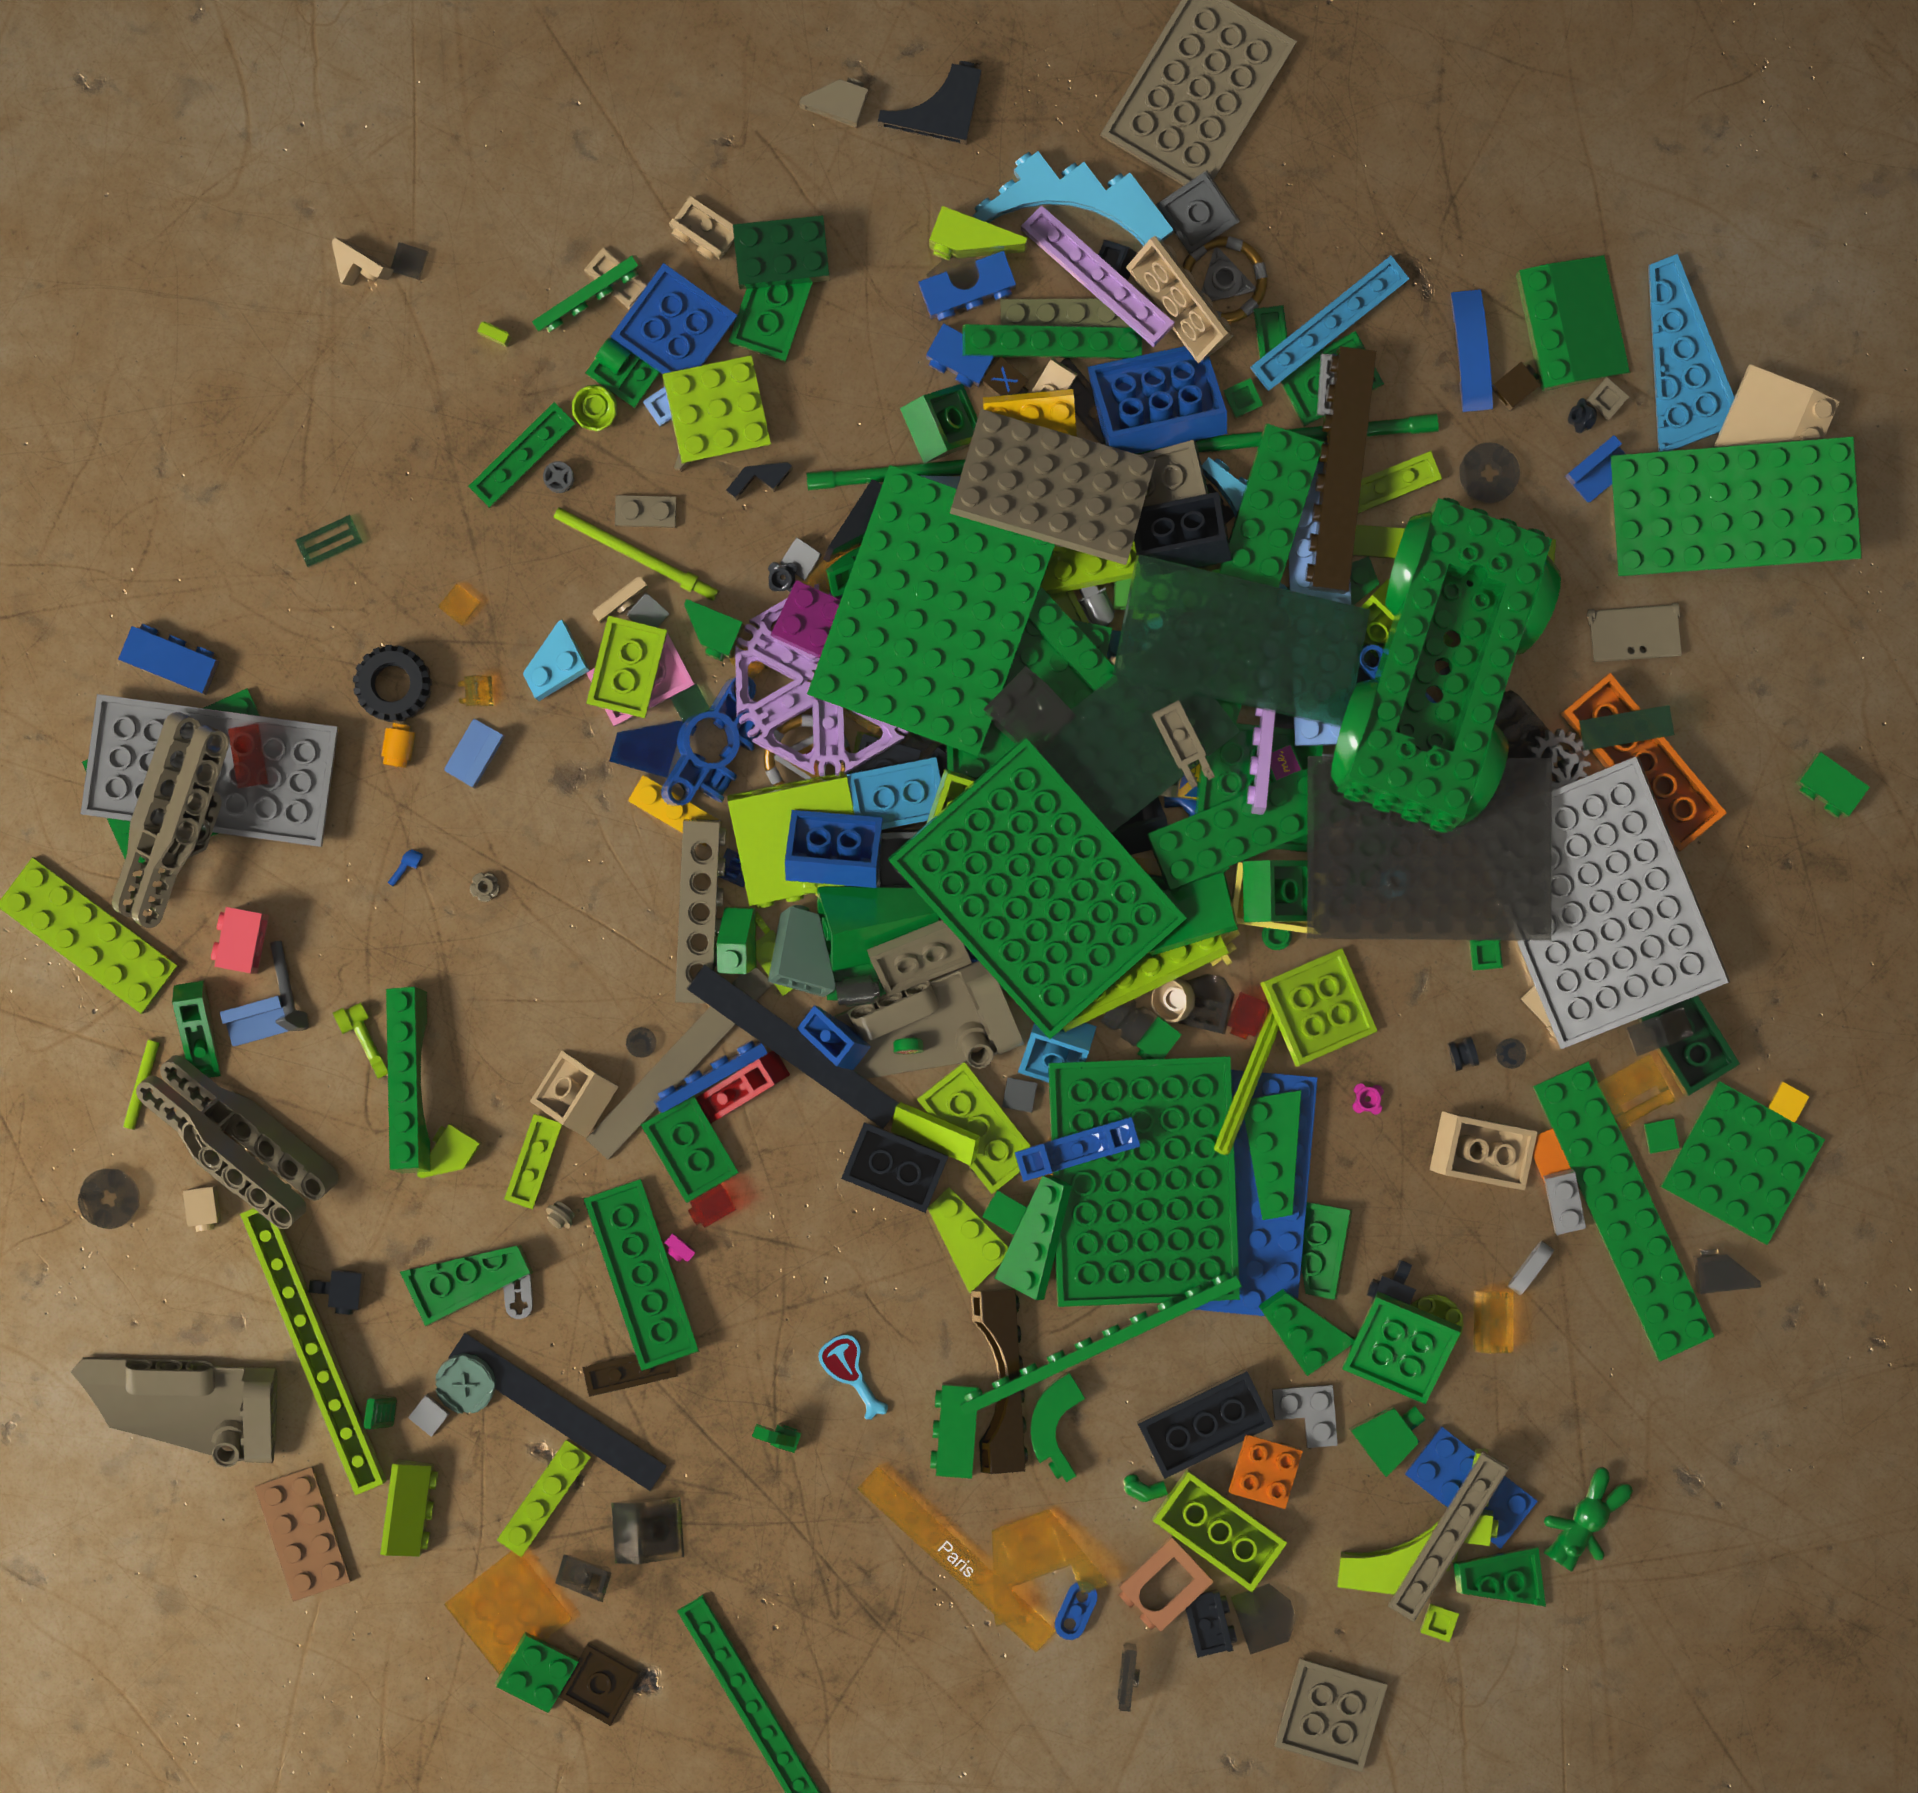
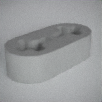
M1540 1241L1513 1276L1508 1287L1518 1295L1523 1294L1551 1257L1554 1249L1545 1242Z
M531 1274L520 1279V1288L518 1289L515 1288V1282L504 1287L506 1312L514 1319H523L533 1310ZM516 1292H521L522 1302H527L528 1307L522 1310V1314H517V1310L511 1308V1303L516 1302Z

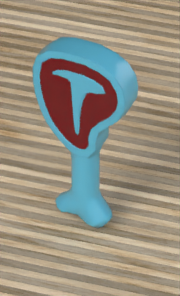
M849 1334L833 1337L819 1350L818 1359L823 1369L835 1380L849 1384L857 1390L866 1405L865 1419L871 1420L876 1414H886L888 1405L875 1398L860 1370L861 1346L858 1340Z

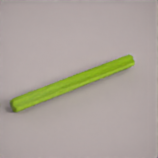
M1271 1007L1214 1146V1150L1223 1155H1228L1232 1149L1279 1031V1026Z

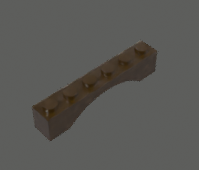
M1015 1289L971 1291L972 1321L983 1333L992 1350L998 1379L1007 1375L1010 1380L1020 1376L1019 1370L1023 1368V1360L1019 1355L1018 1343L1021 1341V1329L1017 1325V1313L1019 1312L1020 1302ZM1024 1389L997 1401L990 1425L979 1442L981 1473L1025 1472V1464L1028 1462V1451L1024 1446L1023 1434L1026 1432V1420L1022 1416V1403L1025 1400Z

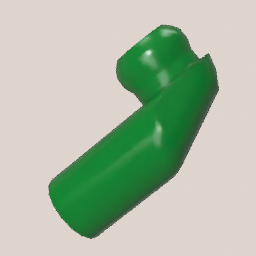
M1135 1474L1127 1475L1123 1480L1124 1490L1127 1495L1141 1502H1148L1168 1495L1164 1481L1147 1486L1140 1482Z

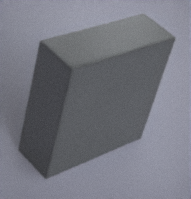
M1008 1077L1002 1107L1032 1113L1037 1083Z

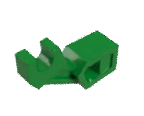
M781 1423L777 1424L776 1430L756 1424L752 1437L771 1443L770 1445L779 1449L795 1453L802 1433L801 1430Z

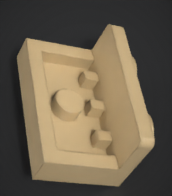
M689 196L674 219L672 218L669 223L670 227L674 229L671 233L674 237L685 244L690 240L699 246L696 251L709 260H712L713 257L721 260L734 241L733 224L691 196Z

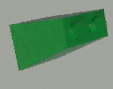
M817 887V914L820 917L832 971L870 964L872 962L867 952L868 949L940 921V917L914 888Z

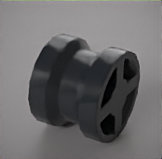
M1471 1036L1464 1038L1463 1042L1455 1043L1454 1041L1447 1043L1450 1058L1456 1072L1462 1070L1467 1065L1473 1067L1479 1065L1477 1051Z

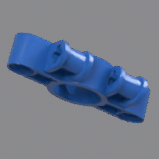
M736 677L728 679L708 712L691 716L681 726L677 738V745L681 756L661 789V796L668 805L679 806L689 803L697 790L722 803L724 800L723 794L730 782L735 781L738 777L725 766L735 758L739 746L749 751L755 749L752 739L757 738L761 732L759 731L756 736L749 738L747 732L753 729L755 724L752 721H746L743 724L739 723L740 717L745 713H749V711L737 716L736 695L734 693ZM748 677V694L752 700L756 693V685ZM702 719L713 720V724L720 729L724 728L727 735L728 745L720 752L719 756L721 758L714 763L705 762L706 758L693 753L690 747V736H693L697 728L695 725ZM675 784H679L684 790L683 797L679 801L671 794L672 787Z

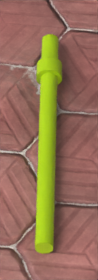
M560 507L556 510L553 518L680 583V587L688 592L695 591L712 601L717 597L719 590L698 580L699 576L689 571L685 573Z

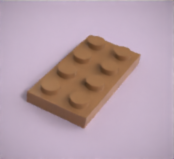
M313 1466L254 1487L293 1602L351 1582Z

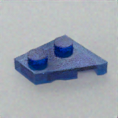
M675 721L617 732L609 762L668 778L677 748L678 733L683 722Z

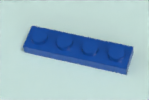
M751 1040L738 1047V1054L728 1059L724 1055L710 1063L712 1069L703 1074L700 1070H697L684 1078L686 1083L675 1089L674 1085H671L657 1093L659 1098L654 1101L659 1112L663 1113L768 1054L764 1045L761 1042L754 1044Z

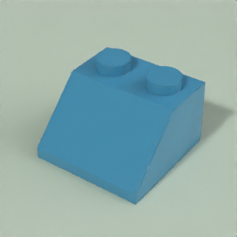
M1034 1023L1018 1073L1049 1083L1048 1063L1086 1062L1097 1026L1083 1023L1067 1032L1061 1029L1049 1040Z

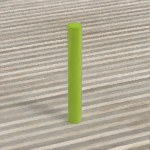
M147 1040L123 1127L135 1130L142 1102L137 1097L136 1088L144 1079L150 1076L159 1042Z

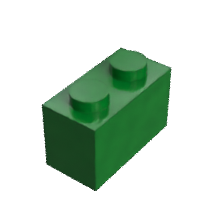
M1822 752L1814 755L1795 782L1801 786L1799 789L1800 793L1812 801L1818 798L1826 804L1824 810L1836 818H1839L1840 815L1844 818L1849 817L1870 788Z

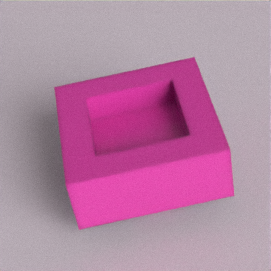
M672 1233L665 1242L669 1246L666 1252L678 1262H681L682 1259L689 1262L696 1253L691 1246L675 1233Z

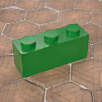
M942 1383V1390H936L935 1408L941 1409L940 1420H934L932 1438H938V1450H931L930 1468L936 1469V1476L972 1479L977 1411L965 1416L960 1405L966 1401L964 1395L979 1389V1386Z

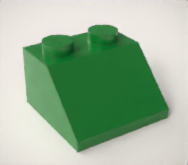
M957 384L925 394L900 408L923 463L943 458L970 446L978 417L963 384Z
M686 599L684 606L700 644L706 649L705 654L722 662L724 657L731 659L735 651V645L737 646V640L741 637L745 627L743 622Z
M1311 860L1243 861L1244 922L1312 921Z

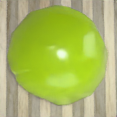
M587 385L576 393L572 401V415L582 428L598 432L613 423L617 415V401L609 389L599 385Z

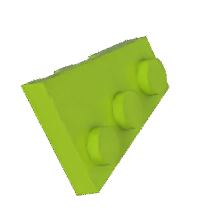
M948 1187L928 1207V1210L970 1294L1002 1263L1009 1247Z

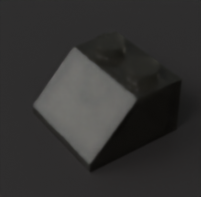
M1027 666L983 709L992 720L993 725L1015 744L1026 737L1039 753L1076 717L1058 695Z
M680 1497L634 1499L611 1503L615 1563L644 1564L684 1557Z

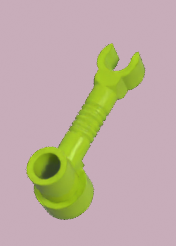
M361 1002L346 1010L341 1008L333 1012V1016L342 1034L354 1029L377 1078L379 1079L387 1075L388 1071L363 1022L369 1018Z

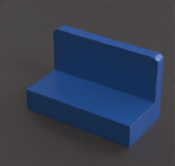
M1615 435L1565 476L1587 503H1590L1612 484L1611 456L1625 455V452L1619 447L1622 443Z

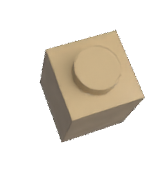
M217 1186L183 1191L187 1227L195 1226L196 1232L213 1230L214 1223L221 1222Z

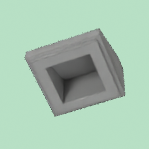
M796 537L780 564L794 563L798 569L795 574L806 580L822 554Z
M645 593L626 615L633 622L658 628L669 613L649 594Z
M427 1394L408 1418L432 1437L450 1415V1412Z

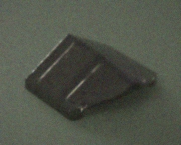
M1205 974L1186 980L1194 991L1195 1006L1187 1018L1175 1023L1225 1034L1235 996L1225 978Z
M1268 1583L1257 1587L1253 1592L1248 1590L1231 1596L1250 1655L1290 1640L1296 1620L1291 1600Z

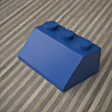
M792 810L785 855L786 881L877 888L883 817Z

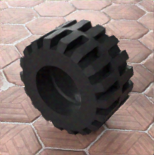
M385 645V647L373 649V652L367 653L363 657L364 660L361 664L358 663L356 676H353V682L355 683V688L353 689L359 704L370 715L387 722L406 721L407 718H413L420 709H424L426 706L425 702L431 695L430 686H432V679L429 675L430 671L423 660L411 650L402 646ZM388 666L401 667L410 678V688L407 694L402 699L394 702L382 699L375 689V681L378 674Z

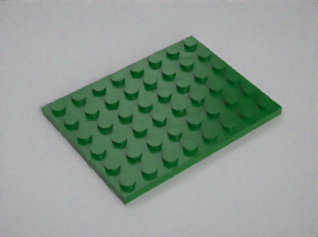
M889 465L807 695L979 757L1056 545L950 514L956 488Z
M1026 737L1018 742L888 858L889 862L1049 1040L1187 919Z
M1231 1056L1048 1063L1051 1140L1132 1117L1140 1147L1052 1173V1176L1072 1185L1055 1254L1057 1307L1162 1303L1171 1298L1178 1302L1186 1298L1184 1292L1198 1285H1201L1203 1289L1214 1285L1213 1278L1229 1272L1230 1276L1237 1274L1239 1277L1234 1144L1228 1155H1223L1214 1150L1232 1104ZM1238 1288L1212 1301L1240 1300V1290Z

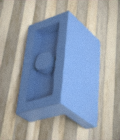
M473 719L444 770L467 785L476 788L505 736L480 721Z
M275 996L220 1012L222 1023L227 1026L232 1046H239L288 1032V1030L276 1024V1020L284 1015L281 996Z

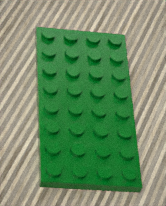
M1855 437L1611 456L1618 576L1862 559Z

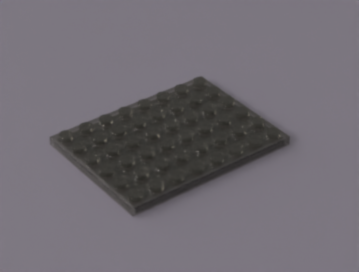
M1334 756L1307 757V939L1551 941L1552 758H1507L1500 783L1482 812L1467 824L1456 827L1452 832L1442 833L1431 829L1428 823L1422 821L1417 823L1403 819L1400 813L1391 810L1390 812H1382L1372 807L1373 804L1363 800L1361 802H1354L1344 798V794L1337 791L1338 787L1331 777Z

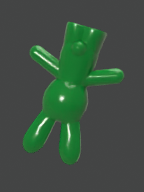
M1599 1467L1595 1470L1586 1497L1575 1507L1573 1520L1552 1515L1546 1516L1544 1519L1547 1527L1562 1530L1554 1543L1544 1550V1554L1571 1572L1574 1570L1586 1546L1595 1560H1603L1605 1556L1604 1551L1593 1533L1604 1528L1608 1523L1610 1514L1626 1503L1633 1493L1632 1487L1629 1484L1623 1483L1618 1485L1601 1501L1610 1480L1609 1471L1604 1467Z

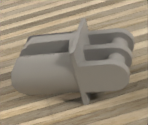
M1096 586L1079 589L1082 599L1078 600L1089 623L1107 627L1112 622L1115 611L1106 593V588L1099 591Z

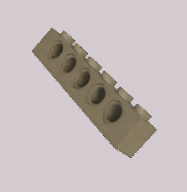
M683 820L675 1002L707 1004L687 990V987L694 979L690 973V967L694 964H705L714 970V967L717 966V948H715L722 921V918H717V906H723L724 888H718V877L724 876L725 858H719L720 846L726 845V828H721V820ZM700 843H707L712 848V856L708 859L699 858L695 852L696 846ZM697 874H707L711 879L710 887L707 889L698 888L694 883V877ZM698 903L705 904L709 908L710 914L705 919H698L693 914V907ZM698 933L705 935L708 939V946L704 949L695 948L691 942L693 935Z

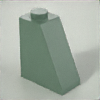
M793 905L780 914L768 982L825 997L835 990V981L819 914L809 912L810 909L805 906Z

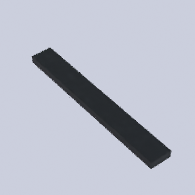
M704 964L687 987L688 991L882 1129H884L894 1115L895 1108L899 1102L854 1070L835 1066L798 1030Z
M465 1332L448 1357L451 1358L454 1355L465 1353L475 1355L484 1360L494 1373L496 1380L495 1389L647 1490L651 1491L667 1466L665 1463Z

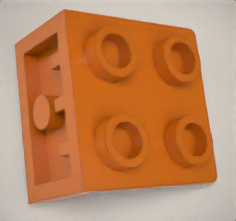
M1246 1435L1229 1492L1286 1509L1303 1451L1282 1442L1279 1444Z

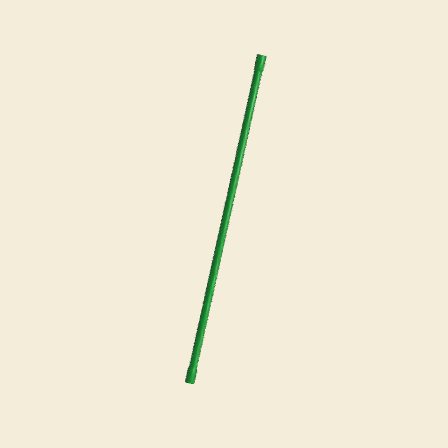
M1427 414L1401 419L1369 421L1367 437L1439 432L1437 414ZM1323 426L1286 429L1319 441H1326L1327 432L1322 431ZM1262 432L1219 435L1196 440L1198 452L1258 447ZM1158 449L1149 450V451L1140 452V453H1135V454L1141 455V454L1148 453V452H1151V451H1155V450H1158ZM966 459L898 465L894 467L920 476L961 475ZM889 466L845 471L807 472L808 491L868 484L872 479L878 483L884 482Z

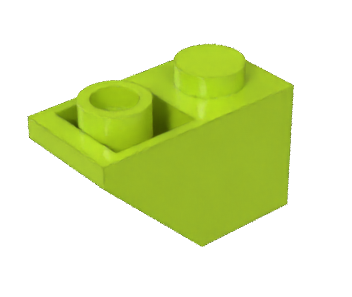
M452 1123L448 1124L446 1128L441 1126L432 1139L436 1145L430 1153L431 1172H419L417 1176L426 1178L465 1169L482 1142Z

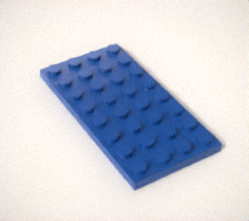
M1231 1070L1232 1101L1244 1071ZM1261 1073L1252 1099L1301 1090L1293 1215L1262 1220L1244 1118L1234 1141L1239 1279L1242 1287L1239 1288L1240 1300L1210 1301L1193 1310L1265 1316L1258 1306L1281 1289L1286 1290L1298 1299L1318 1077Z

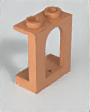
M1172 1535L1123 1583L1120 1582L1118 1584L1122 1590L1119 1594L1120 1598L1130 1608L1136 1605L1143 1613L1139 1616L1140 1619L1151 1630L1156 1627L1160 1632L1214 1582ZM1174 1557L1194 1580L1164 1608L1157 1611L1148 1610L1140 1602V1590Z

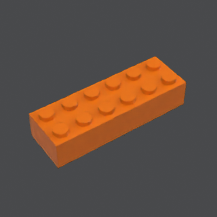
M1611 673L1604 676L1560 713L1606 769L1633 757H1639L1677 852L1682 851L1727 813Z

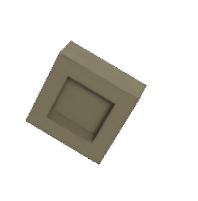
M1606 377L1588 397L1587 403L1607 420H1610L1629 396Z

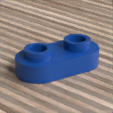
M1077 1581L1069 1587L1055 1618L1056 1632L1063 1639L1074 1640L1082 1635L1097 1602V1592L1091 1583ZM1081 1590L1086 1591L1088 1594L1087 1599L1079 1601L1076 1598L1077 1592ZM1068 1618H1072L1076 1622L1072 1629H1067L1064 1626V1621Z

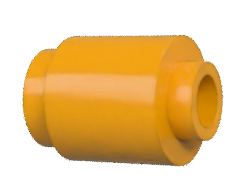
M392 723V728H385L381 756L384 757V765L407 768V762L411 761L415 732H410L409 725Z

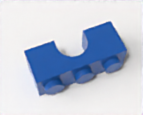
M1004 251L975 261L979 279L976 285L970 289L962 290L956 288L951 283L947 271L919 281V288L930 318H938L939 321H944L956 315L954 311L966 307L967 311H971L983 306V300L994 297L995 301L1011 296V290L1016 289V283Z

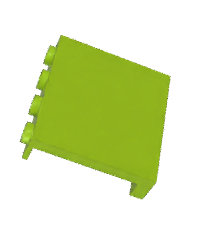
M845 771L840 772L839 776H835L834 773L727 795L749 906L756 905L757 908H765L774 905L776 900L786 899V902H795L804 898L803 895L806 894L803 893L802 882L786 881L785 855L792 810L855 815L847 774L844 775Z

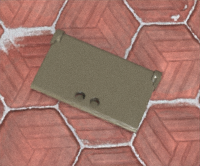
M1679 603L1607 610L1588 609L1587 617L1588 625L1591 627L1594 662L1682 656L1678 620L1680 617Z

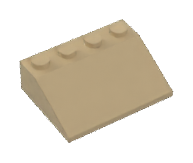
M1153 236L1126 266L1151 302L1175 322L1172 328L1197 363H1200L1220 349L1234 336L1227 320L1218 315L1213 308V303L1209 296L1199 290L1191 272L1181 266L1173 248L1166 245L1161 238Z
M1748 365L1713 448L1824 439L1840 401L1795 381L1754 365Z

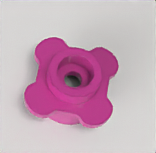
M1359 1083L1354 1087L1356 1100L1352 1108L1356 1113L1369 1111L1377 1115L1382 1111L1380 1102L1384 1090L1380 1085L1366 1087L1364 1084ZM1366 1096L1371 1097L1370 1102L1365 1101Z

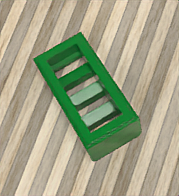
M378 1394L368 1398L364 1419L365 1429L392 1427L395 1421L397 1398Z

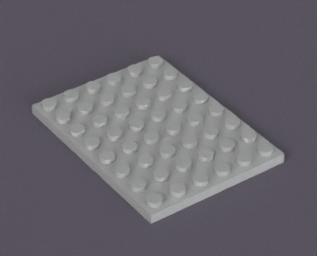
M1638 756L1470 825L1561 1049L1731 982Z

